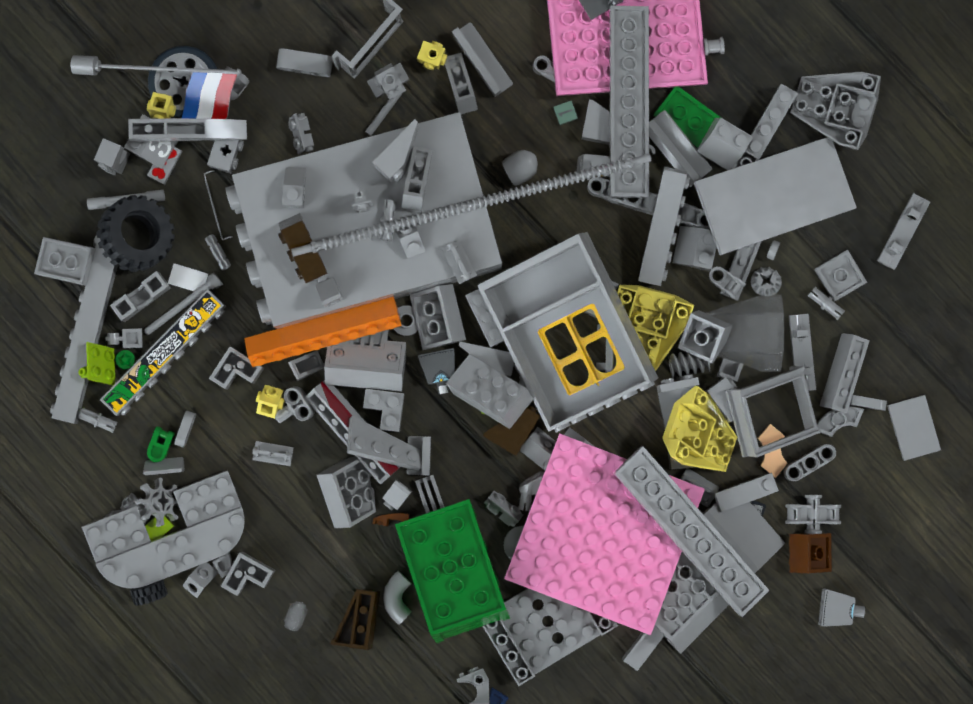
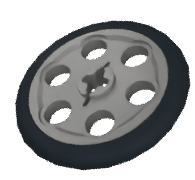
M190 46L170 48L160 54L152 65L154 67H167L168 63L175 62L177 68H186V61L194 59L196 63L194 68L217 69L213 60L205 52ZM150 70L148 89L151 97L153 92L172 96V98L174 95H181L182 102L179 105H174L176 106L174 117L182 118L188 85L184 84L181 87V83L174 78L184 79L186 77L189 83L193 72ZM162 80H168L170 82V87L168 90H162L160 88V83Z

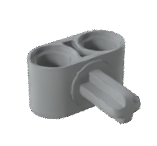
M294 386L284 392V400L287 405L277 412L275 419L282 423L294 415L298 420L305 421L314 416L315 409L305 399L307 395L304 390ZM292 391H296L298 394L296 401L290 396ZM302 407L308 409L309 414L307 417L301 414Z

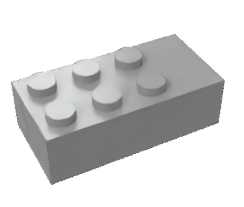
M470 354L446 383L455 396L509 429L533 400L527 388Z

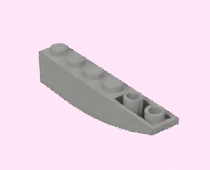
M780 84L751 133L753 138L744 154L731 169L760 159L797 96V92Z
M192 118L128 119L130 142L247 140L246 120Z

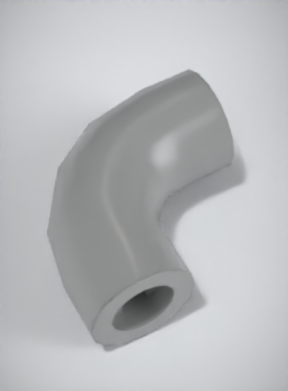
M399 571L390 578L383 594L385 610L398 625L412 612L402 600V595L411 585V582Z

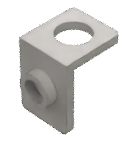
M207 562L200 564L189 575L183 587L198 598L203 589L218 574V571ZM189 583L193 584L197 588V591L193 590L190 587Z

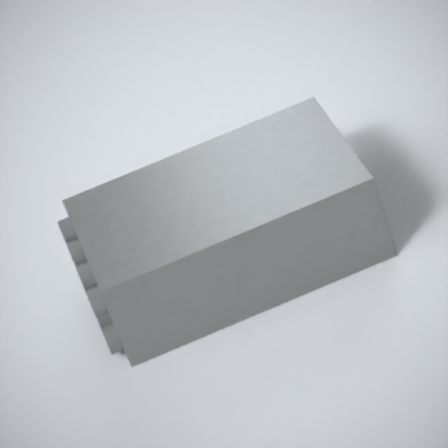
M460 112L418 123L419 129L413 146L433 150L422 211L402 208L403 192L412 150L404 170L405 175L398 182L395 180L392 183L388 181L373 164V161L406 127L232 175L234 185L226 187V194L231 209L235 210L236 214L242 213L245 223L236 225V230L241 247H245L246 251L253 250L255 260L247 262L246 266L251 284L255 285L256 288L263 287L265 294L264 299L256 300L262 323H266V325L273 324V327L279 329L390 297L398 299L436 286L456 283L458 281L442 248L460 240L477 276L502 270V261L487 207L485 208L484 206L481 209L479 207L476 210L471 209L470 212L468 210L465 213L460 212L459 215L455 213L454 216L449 215L448 218L444 216L443 219L438 218L437 221L435 219L432 222L428 220L426 224L424 222L421 225L417 223L416 228L426 251L408 259L396 229L392 233V241L380 240V234H377V237L372 235V238L366 237V240L361 238V241L355 240V243L350 241L349 244L344 243L343 246L339 244L338 247L333 246L332 249L330 247L327 250L321 249L318 253L328 274L308 283H305L304 279H299L295 271L298 266L295 261H290L286 252L289 248L286 243L282 244L278 233L281 232L279 222L299 213L310 233L312 241L319 242L323 238L327 240L328 237L333 238L334 235L336 237L339 234L344 235L345 232L347 234H350V231L354 233L356 229L361 231V228H364L365 230L367 226L369 228H372V225L377 227L378 223H382L380 222V217L383 215L384 200L397 201L394 219L399 221L400 218L405 219L406 216L410 218L411 215L416 216L417 213L421 215L422 212L427 213L428 210L433 212V209L438 210L439 207L441 209H444V206L448 208L450 204L452 206H455V203L459 205L461 201L466 203V200L470 202L471 199L476 200L477 197L482 199V189ZM286 168H306L304 208H289L282 205ZM355 190H364L368 200L372 201L373 206L369 207V211L358 213V210L354 211L351 204H355ZM329 275L330 278H335L344 300L326 308L322 304L315 285L319 283L318 280Z

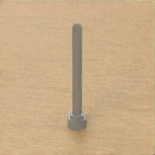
M213 272L208 276L204 285L146 327L144 333L149 335L198 299L207 289L219 288L223 285L219 277Z

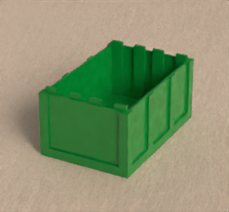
M470 499L395 524L430 635L436 643L501 619L503 621L510 619Z

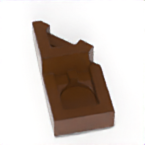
M389 513L373 518V524L389 526L390 519L406 521L409 520L410 514Z

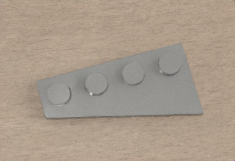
M354 416L349 418L348 454L416 471L421 468V450Z

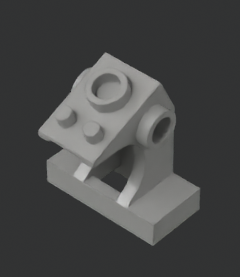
M390 63L374 72L375 77L368 80L367 83L376 99L386 94L389 100L406 91L403 84L410 79L401 63L394 66Z
M475 667L467 671L468 675H464V672L460 673L457 683H471L477 689V697L470 704H489V679L484 669ZM481 678L483 681L482 683H477L476 679Z

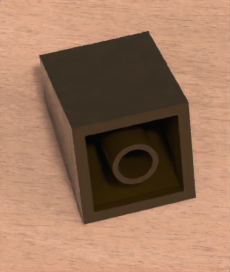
M528 405L510 429L498 423L486 431L483 436L516 456L540 417L537 414L538 410Z

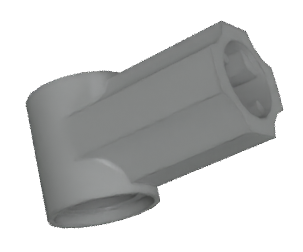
M546 56L537 57L533 63V71L555 83L553 62ZM537 62H545L547 68L545 70L538 69Z

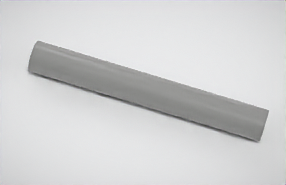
M403 93L386 102L365 131L367 134L372 136Z

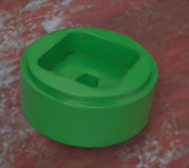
M123 350L116 356V364L122 369H130L136 363V357L131 351Z

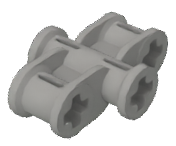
M805 495L807 505L785 504L787 508L785 524H807L806 534H822L820 524H841L839 520V508H841V505H820L822 495Z

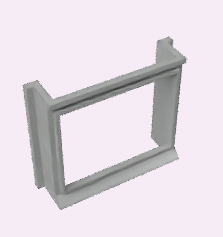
M383 0L385 11L390 15L351 61L347 60L336 50L332 55V59L337 70L340 71L342 68L355 79L404 22L400 14L403 9L393 0ZM396 19L397 22L395 23V25L383 37V39L366 57V59L360 64V66L357 69H355V65L358 63V61L376 42V40L393 22V20Z
M793 365L789 367L790 371L742 389L731 388L725 391L742 457H759L820 433L804 376L805 367ZM793 381L805 430L759 447L746 398Z

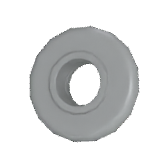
M399 307L400 320L402 316L409 315L412 318V323L409 326L402 324V326L396 327L394 330L403 336H410L416 333L418 328L413 307Z

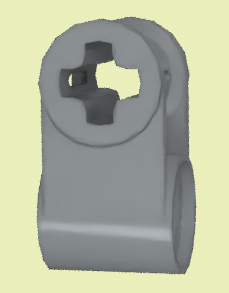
M714 267L709 273L710 282L734 300L737 298L736 295L742 286L745 287L746 285L745 282L722 267ZM715 271H720L723 274V279L716 281L713 279L712 274Z

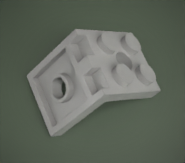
M692 374L679 377L680 381L674 382L673 378L660 381L661 385L656 386L665 429L674 403L694 386L699 385L698 377L693 378Z

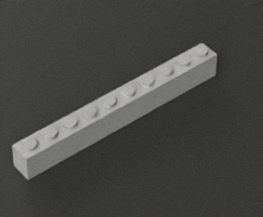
M97 235L93 242L95 252L87 285L84 291L80 293V309H77L75 312L74 321H76L75 328L71 329L69 336L71 344L65 351L66 363L60 370L61 383L57 384L55 395H57L56 402L52 403L50 410L53 419L78 424V416L89 381L87 378H81L78 373L80 368L87 366L86 342L94 344L99 342L118 264L114 266L110 263L111 259L109 257H104L103 253L105 251L103 248H99L98 243L101 240L97 238Z

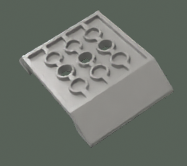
M681 552L671 581L675 582L676 588L672 592L667 590L655 626L667 638V641L680 654L729 605L683 552ZM683 567H687L690 572L686 578H682L680 575V570Z
M527 588L504 602L510 619L505 621L501 619L484 625L483 628L517 685L520 686L535 677V674L596 637L603 636L618 625L612 620ZM536 599H540L544 603L543 608L540 610H535L532 607V603ZM545 616L553 618V624L549 627L544 626L542 623ZM556 632H560L563 635V640L560 643H555L552 640V636Z

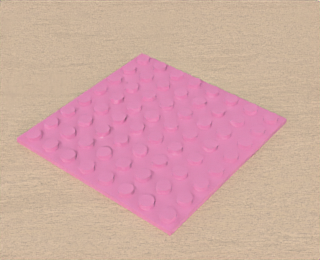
M559 433L504 579L651 635L682 551L613 473L627 459ZM670 476L698 508L705 489Z

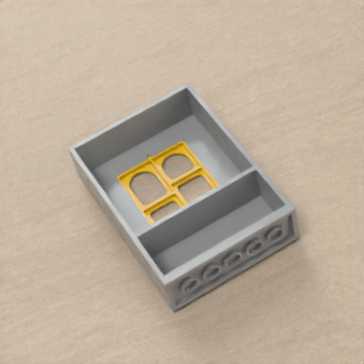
M588 232L579 233L477 285L548 432L553 429L555 432H558L570 426V421L573 425L587 418V413L589 416L594 415L604 409L603 405L608 408L620 402V397L625 400L637 394V389H640V391L646 390L655 385L654 381L659 379ZM588 309H592L601 328L586 337H581L573 323V317ZM560 323H565L577 347V351L559 360L556 358L545 332ZM601 337L607 338L616 357L615 368L607 373L597 370L586 349L587 344ZM578 359H582L588 369V380L581 386H574L567 380L563 367Z

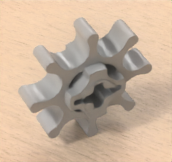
M162 478L154 480L155 489H151L147 483L141 485L140 489L146 493V498L135 501L136 505L143 504L146 507V514L141 519L146 520L151 515L155 516L156 527L164 525V515L168 516L170 521L178 519V516L173 512V506L179 505L177 500L172 497V492L177 488V485L174 484L166 490L162 486Z

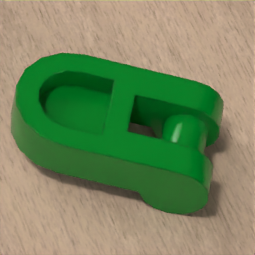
M156 426L147 449V456L151 461L161 462L166 458L175 432H167L162 430L163 428ZM159 437L165 439L164 445L158 443Z

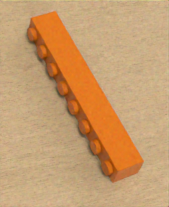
M390 297L244 339L247 356L252 367H256L349 340H355L363 336L373 335L381 331L394 329L402 326L395 299Z

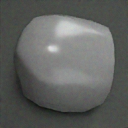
M518 150L502 161L509 179L515 186L523 184L537 173V157L530 151Z

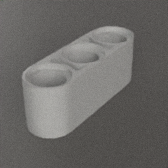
M279 49L276 69L330 77L333 59L328 55Z
M828 444L818 446L788 464L783 470L784 477L789 481L802 479L832 461L836 456L835 448ZM826 447L831 452L828 458L822 456V450ZM809 457L814 460L812 468H807L805 465V461ZM795 467L798 471L795 478H791L788 474L789 469Z

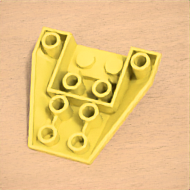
M619 285L617 294L656 371L685 330L694 304L674 294L639 285Z
M694 386L674 403L662 439L670 456L680 464L726 472L737 436L711 396L700 387Z

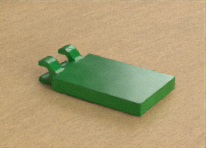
M674 87L653 115V117H656L666 110L697 149L713 120L720 117L680 87Z

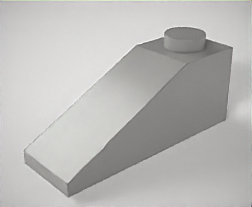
M462 53L447 56L445 67L458 112L465 114L478 110Z
M413 146L403 192L402 208L422 211L433 153L432 149Z
M459 342V346L468 354L505 376L511 377L514 360L510 352Z
M769 473L714 494L719 511L723 512L779 490L773 474Z

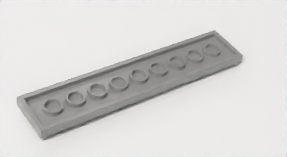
M610 6L611 164L612 161L616 163L617 160L623 161L628 157L635 158L649 154V6ZM649 162L635 165L631 169L624 168L621 172L619 170L616 173L612 171L610 174V197L648 198Z
M643 446L637 449L613 472L740 617H743L769 591Z

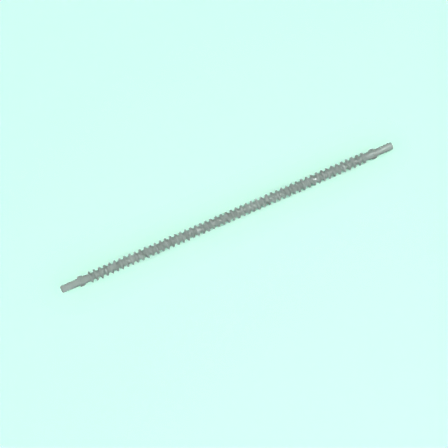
M646 154L635 158L628 157L623 161L617 160L616 163L612 161L611 164L606 163V166L603 164L600 167L595 166V169L593 167H590V170L585 168L584 171L579 170V173L575 171L574 174L569 173L568 176L566 174L563 177L559 175L557 179L555 177L552 180L548 178L547 181L542 180L541 183L537 181L536 184L531 183L530 186L528 184L525 187L521 185L519 189L517 187L514 190L510 188L508 192L504 190V193L499 191L498 194L493 193V196L488 194L487 197L482 196V199L477 197L476 200L471 199L470 202L466 200V203L461 201L459 205L455 203V206L450 204L448 208L444 206V209L439 207L438 210L433 209V212L428 210L427 213L422 212L421 215L417 213L416 216L411 215L410 218L406 216L405 219L400 218L399 221L397 219L394 222L390 220L388 224L386 222L383 225L378 223L377 227L375 225H372V228L367 226L365 230L364 228H361V231L356 229L354 233L350 231V234L345 232L344 235L339 234L338 237L334 235L333 238L328 237L327 240L323 238L319 242L312 241L308 245L291 249L292 255L294 257L309 252L316 253L321 249L327 250L328 247L332 249L333 246L338 247L339 244L343 246L344 243L349 244L350 241L355 243V240L361 241V238L366 240V237L372 238V235L377 237V234L383 235L384 232L386 234L389 233L388 231L393 233L395 229L397 231L400 228L404 230L406 226L408 228L411 225L415 227L417 223L419 225L422 222L426 224L428 220L430 222L433 219L437 221L438 218L443 219L444 216L448 218L449 215L454 216L455 213L459 215L460 212L465 213L466 210L470 212L471 209L476 210L477 207L479 209L482 206L486 208L488 204L490 206L493 203L497 205L498 202L503 203L504 200L508 202L509 199L514 200L515 197L519 199L520 196L525 197L526 194L528 196L531 193L535 195L537 191L539 193L542 190L546 192L547 189L552 190V187L557 189L558 186L563 187L564 184L568 186L569 183L573 185L575 181L579 183V180L584 182L585 179L590 180V177L595 179V176L601 177V174L603 176L606 173L610 175L612 171L614 173L617 170L621 172L624 168L631 169L635 165L650 162L651 156Z

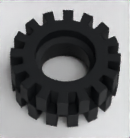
M163 579L147 586L131 588L130 590L133 603L136 606L154 602L168 595Z

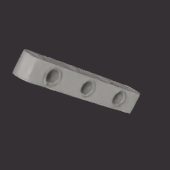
M595 177V179L591 178L587 185L588 192L593 196L649 215L654 213L657 194L649 192L648 198H638L636 202L631 203L627 197H610V180ZM591 183H600L601 189L599 191L592 190ZM684 203L683 208L679 207L678 214L681 215L679 224L688 227L710 229L709 225L704 226L701 223V217L705 216L704 210Z

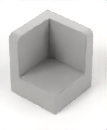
M723 358L717 377L731 378L734 383L737 382L743 363Z

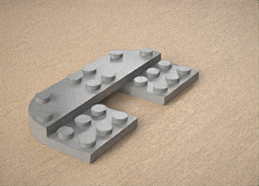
M228 470L174 490V495L187 528L159 539L150 540L137 505L83 525L82 530L96 566L103 577L120 587L140 588L221 557L232 550L243 533L244 512Z

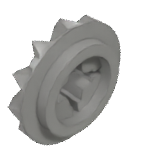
M761 267L751 277L753 290L761 296H772L781 288V276L777 270H773L770 267ZM771 276V279H770V283H771V284L766 283L765 285L762 286V283H763V279H762V278L767 279L768 277Z

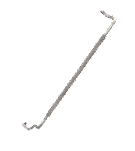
M204 173V178H205V181H206L205 183H206V186H207V190H208V193H209L210 201H211V204H212L213 212H214V215H215V219H216V222H217V226H218V230H219V232H220L221 239H222V240H225V239H228V238H232L233 236H230V237H227V238H224V239L222 238L221 230H220V226H219V223H218V219H217V215H216V212H215V208H214V204H213V201H212V197H211V194H210L209 186H208V183H207V180H206V177H205V174H207V173Z

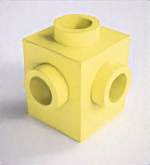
M423 41L417 62L424 64L423 67L429 70H434V68L439 70L440 65L444 66L448 55L445 54V48H442V44L432 41V43Z
M153 92L151 100L147 104V111L151 119H167L174 117L176 106H174L172 96Z
M265 385L263 391H259L256 402H258L256 413L275 419L278 409L282 410L285 402L284 398H282L284 390Z

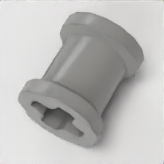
M723 37L714 40L703 39L705 56H708L709 53L720 52L724 54Z

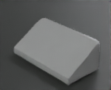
M166 458L161 462L147 460L145 461L143 474L155 475L184 472V458Z
M686 468L680 478L683 481L705 489L700 503L708 508L715 498L714 494L718 492L719 487L689 468Z

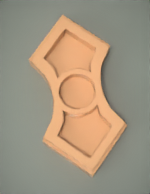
M769 424L757 439L764 446L784 438L785 435ZM780 448L764 454V459L760 466L768 473H772L773 477L776 478L788 463L783 458Z

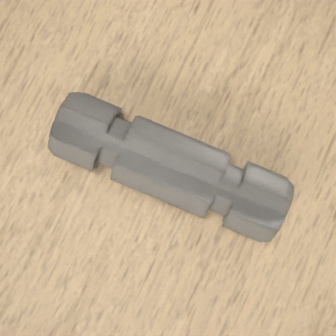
M215 235L207 236L205 241L210 246V250L217 262L219 261L220 268L222 270L228 269L231 264L225 258L226 255L220 244L217 243L218 240Z

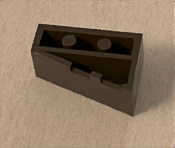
M299 213L279 222L281 232L278 233L282 244L286 243L289 248L286 252L290 261H295L298 266L295 271L299 279H304L305 283H308L328 273L318 251L294 257L292 255L291 249L308 245L312 242L310 233Z
M363 588L356 589L346 614L330 643L331 645L363 650L373 648L380 591Z

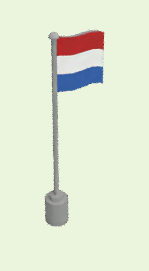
M73 55L71 59V72L77 75H97L101 68L193 72L186 90L182 118L227 119L232 89L237 76H240L242 73L240 69L219 70L101 64L97 56Z

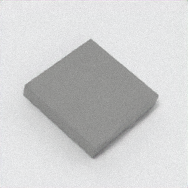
M848 250L814 269L828 294L833 298V302L867 283Z

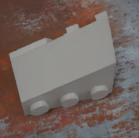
M356 456L342 460L317 474L334 528H350L376 512L374 489L371 487L370 480L372 474Z

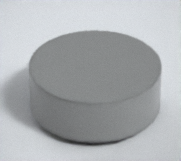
M772 241L767 254L768 259L774 260L780 242Z

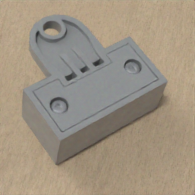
M385 330L373 335L328 346L324 367L325 384L402 391L406 362V342L387 341L389 330Z

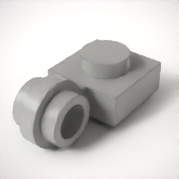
M142 328L122 329V337H119V333H107V337H105L108 345H119V341H123V348H143Z

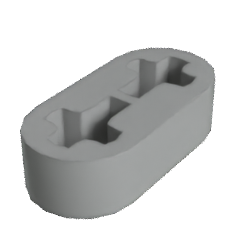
M853 395L850 405L886 411L887 401Z
M185 412L175 439V445L182 448L185 447L196 418V413Z

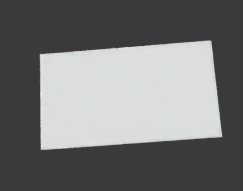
M173 264L168 284L196 291L206 283L208 274Z

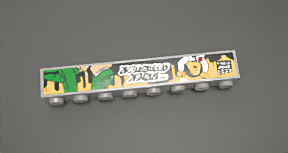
M207 289L100 401L116 416L126 415L131 409L130 405L134 401L138 402L145 395L143 391L147 387L152 388L158 382L157 377L161 373L165 374L172 367L170 364L175 359L178 361L185 354L183 350L188 345L190 347L198 341L197 336L201 332L205 333L212 326L210 323L214 318L219 319L225 313L224 308L226 306Z

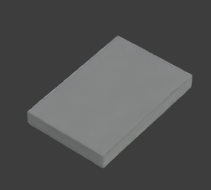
M43 237L34 274L86 286L95 248Z
M925 395L887 405L903 461L941 450Z

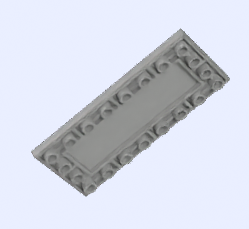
M828 137L694 182L719 255L857 208L833 140Z

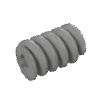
M679 352L678 358H676L675 354H671L669 360L671 377L674 378L675 372L681 377L682 371L689 375L691 369L694 374H697V368L702 373H704L705 367L710 371V362L697 356H692L688 352H686L685 357L682 352Z

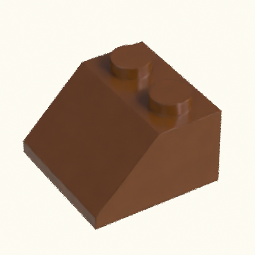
M831 533L789 534L790 573L832 572Z

